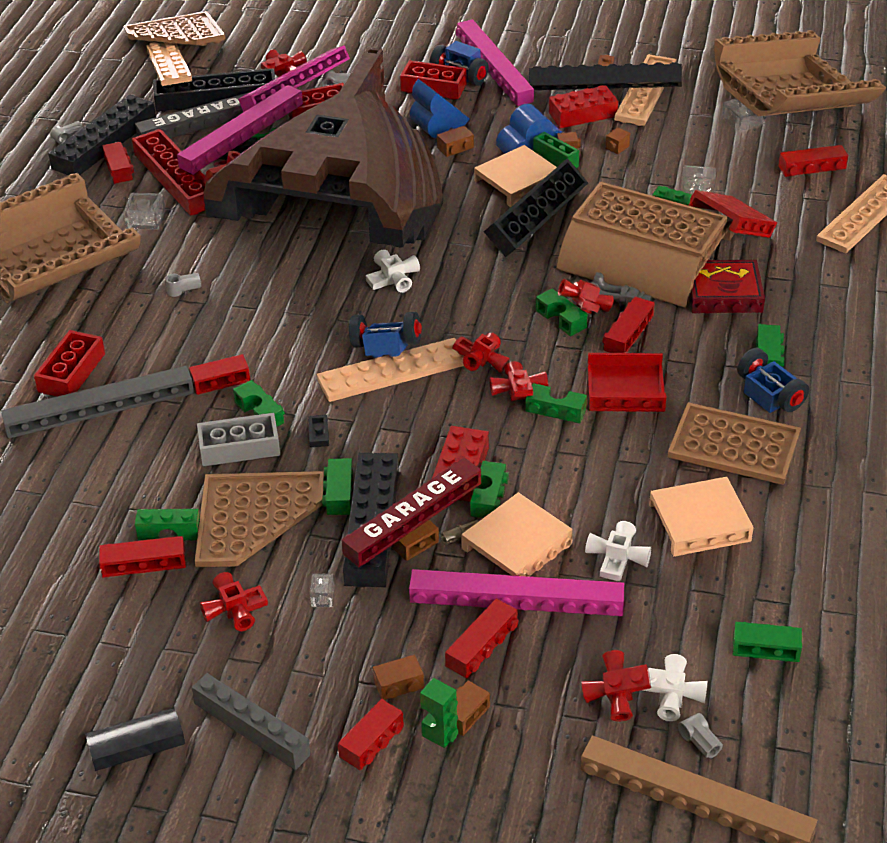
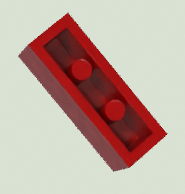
M121 142L102 145L104 158L113 183L133 180L134 168L126 147H123Z
M243 354L189 367L196 395L250 381L249 367Z
M381 699L338 742L339 757L361 771L374 760L375 755L381 749L387 747L390 739L395 734H399L404 727L403 711Z

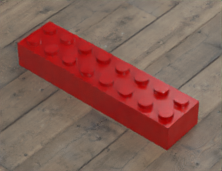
M161 129L132 138L134 155L190 216L205 211L204 190L206 184L204 179L206 176L200 170L195 174H191L179 168L177 154L181 150Z

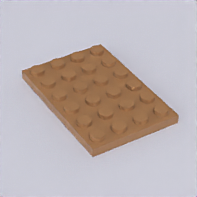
M688 402L669 448L668 458L784 485L801 428Z

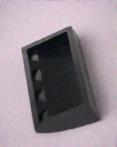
M175 708L85 733L95 771L185 745L184 734Z

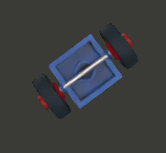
M455 41L448 47L444 45L436 46L430 56V63L467 68V82L475 86L481 85L487 77L488 62L481 58V49Z
M407 312L403 322L373 323L369 328L363 315H353L349 321L350 342L354 348L364 347L365 356L372 355L373 358L389 355L390 357H396L408 345H417L421 340L422 325L417 312Z
M753 348L745 353L738 364L737 372L745 379L744 393L769 413L780 407L786 412H793L805 402L809 394V386L803 380L794 377L775 361L767 364L768 355L762 349Z

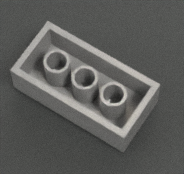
M274 413L197 423L203 466L280 456Z

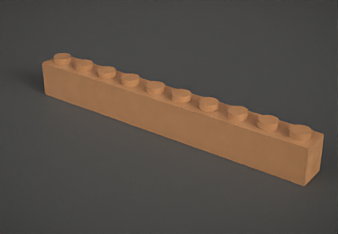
M592 735L581 756V770L589 775H595L610 783L619 784L633 792L645 794L654 800L666 802L678 809L692 812L701 818L713 820L722 826L731 827L746 835L765 840L767 843H811L818 821L815 818Z

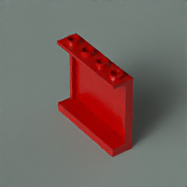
M695 190L688 205L716 210L733 219L729 230L733 233L770 238L778 223L729 195Z
M588 353L589 411L665 412L667 397L664 392L663 353Z

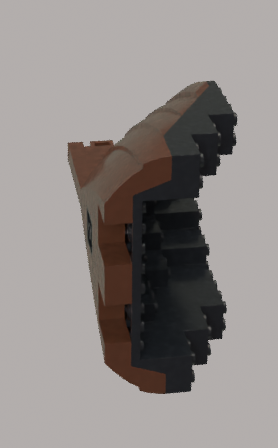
M367 47L339 94L303 112L270 132L234 158L207 181L204 190L206 216L239 221L241 216L245 218H253L255 214L266 216L279 194H285L293 197L368 207L370 242L404 247L405 243L414 244L416 240L425 241L443 204L440 178L425 138L417 129L412 128L406 117H402L392 104H388L385 101V89L382 88L384 85V66H380L383 62V49Z

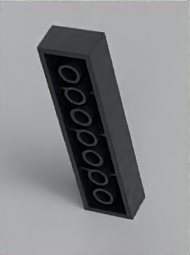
M274 68L192 76V81L166 86H162L160 80L155 79L153 80L156 111L165 112L168 110L193 108L252 92L275 79Z
M127 95L120 102L49 152L51 169L68 176L75 173L81 175L104 158L102 145L116 142L124 143L136 134L135 123L156 118L154 102L135 95Z
M567 158L483 232L506 258L580 192L588 182Z
M358 453L348 534H351L360 528L361 525L367 523L395 503L399 473L398 453ZM390 547L361 567H358L347 557H344V586L386 587Z

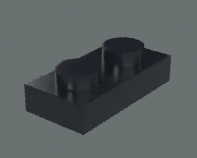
M327 415L308 416L310 447L329 446Z

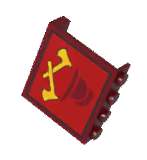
M708 260L694 280L691 290L693 299L692 313H763L765 296L757 260Z

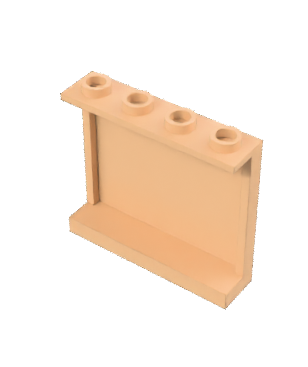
M523 145L475 167L474 181L478 182L484 179L507 196V205L512 207L550 174L556 166Z
M728 477L650 492L649 506L655 507L671 540V553L673 557L752 541L753 525Z
M518 492L461 534L462 549L468 553L474 548L512 576L529 577L534 572L539 571L548 561L556 558L562 550L570 547L573 529Z

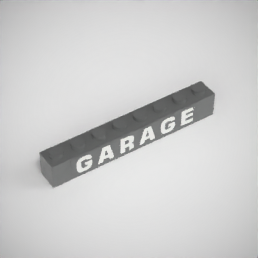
M248 93L135 123L137 136L161 129L169 138L227 123L244 113L238 99Z

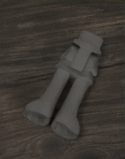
M596 272L594 281L591 282V284L601 289L599 294L613 296L614 301L619 302V306L625 305L626 307L627 303L631 302L635 296L649 301L652 299V296L646 295L644 291L641 292L632 286H615L606 283L604 275L600 272Z

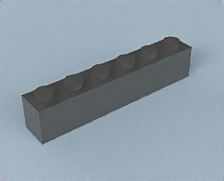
M206 673L192 686L195 705L295 771L311 756L309 738L210 674Z

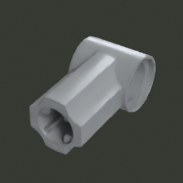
M329 70L324 73L322 85L345 84L351 73H335L333 70Z
M79 121L64 127L55 126L51 129L50 136L57 143L62 144L83 127Z
M173 273L165 277L166 292L171 297L181 295L182 291L201 287L198 273L183 276Z
M697 713L678 723L681 736L686 741H692L706 758L709 757L711 759L722 750L723 744L710 731L708 722L701 713Z

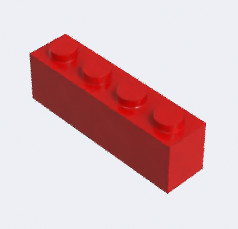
M842 145L780 152L778 166L785 177L842 170L847 168L849 155Z
M636 296L631 302H628L624 312L619 314L618 320L612 323L609 332H606L603 336L604 351L609 353H627L653 318L655 302Z
M183 536L99 545V564L102 578L186 568Z
M496 598L445 652V667L466 679L472 672H476L482 661L491 656L494 648L498 644L501 645L506 635L516 629L518 625V610Z

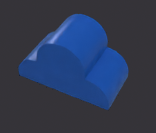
M418 79L415 82L412 95L416 101L410 109V119L431 137L437 138V134L446 132L450 128L455 129L464 126L470 120L469 117Z
M523 104L512 113L510 125L503 128L498 134L496 146L504 154L523 145L533 151V138L546 132L557 138V133L563 132L535 106Z

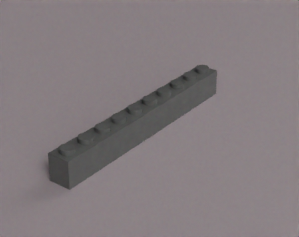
M186 365L1 410V414L9 439L193 394L194 390L192 378Z

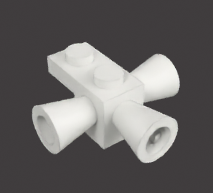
M380 250L375 254L374 262L381 266V270L366 275V281L373 290L395 284L397 291L406 292L412 286V280L404 275V273L419 272V261L415 255L402 261L397 254L390 256L387 250Z
M627 521L618 522L616 531H611L608 541L592 533L589 534L585 553L606 554L600 570V577L620 581L628 559L645 567L648 566L651 547L631 546L632 537L636 533V528L632 523Z
M670 654L665 657L666 670L649 668L651 688L643 690L660 693V706L657 714L665 721L679 719V707L681 708L683 696L705 704L708 681L684 682L685 673L683 672L687 661L678 654Z

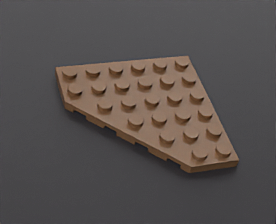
M207 11L123 26L125 34L131 40L205 46L211 42L221 43L222 40H225V34Z
M324 471L205 474L195 566H238L322 506V496L324 495Z

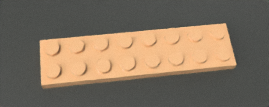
M152 42L150 45H146L147 52L162 86L192 81L191 73L176 43Z
M648 54L643 63L648 65H654L655 63L670 64L676 62L677 59ZM664 87L629 88L615 114V121L645 126Z
M883 174L817 235L816 241L843 253H847L887 215V175Z
M451 338L405 350L396 357L386 355L318 373L317 380L328 401L331 402L464 366V356L452 349L456 339Z

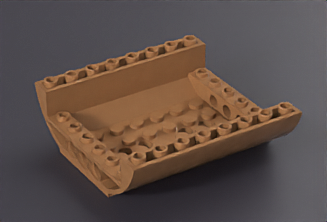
M807 30V32L795 31V33L783 32V34L771 33L770 35L759 34L758 36L747 35L746 37L735 36L733 38L722 37L721 39H715V61L719 76L724 84L723 87L757 116L866 104L876 100L886 89L881 84V81L877 79L851 82L845 75L839 73L836 68L831 67L827 61L822 60L816 54L821 38L812 30Z
M78 173L70 174L60 180H55L34 190L26 191L21 195L8 198L0 202V297L6 303L12 302L133 252L140 246L141 235L133 227L122 231L88 197L85 180Z
M599 182L572 217L561 246L557 269L594 280L596 272H600L604 275V281L610 285L632 286L641 292L644 291L646 295H650L652 298L686 308L692 299L691 290L695 278L722 239L730 241L735 234L729 230L733 219L728 216Z

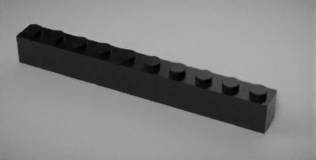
M677 62L670 64L655 63L654 65H648L647 63L639 65L624 64L621 66L616 64H609L608 66L596 64L593 66L579 65L578 67L570 65L563 67L548 66L547 68L534 66L529 68L528 83L534 88V91L591 89L598 86H607L609 89L682 87V64Z

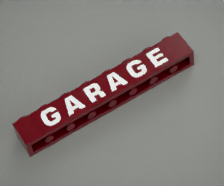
M466 458L455 462L448 469L440 472L436 477L425 482L421 487L409 493L406 497L394 503L367 523L361 525L360 528L346 535L341 540L343 555L355 565L361 567L481 484V469Z

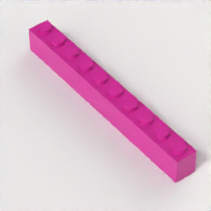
M473 19L457 23L456 36L460 38L462 43L481 49V58L488 62L489 74L504 90L505 94L510 97L511 101L517 106L534 102V88Z
M345 45L331 49L242 96L238 100L243 112L287 85L298 88L346 62L350 58Z
M287 85L177 154L179 168L195 174L303 104L302 91Z
M412 569L409 587L410 603L486 608L497 598L519 610L623 616L624 583Z

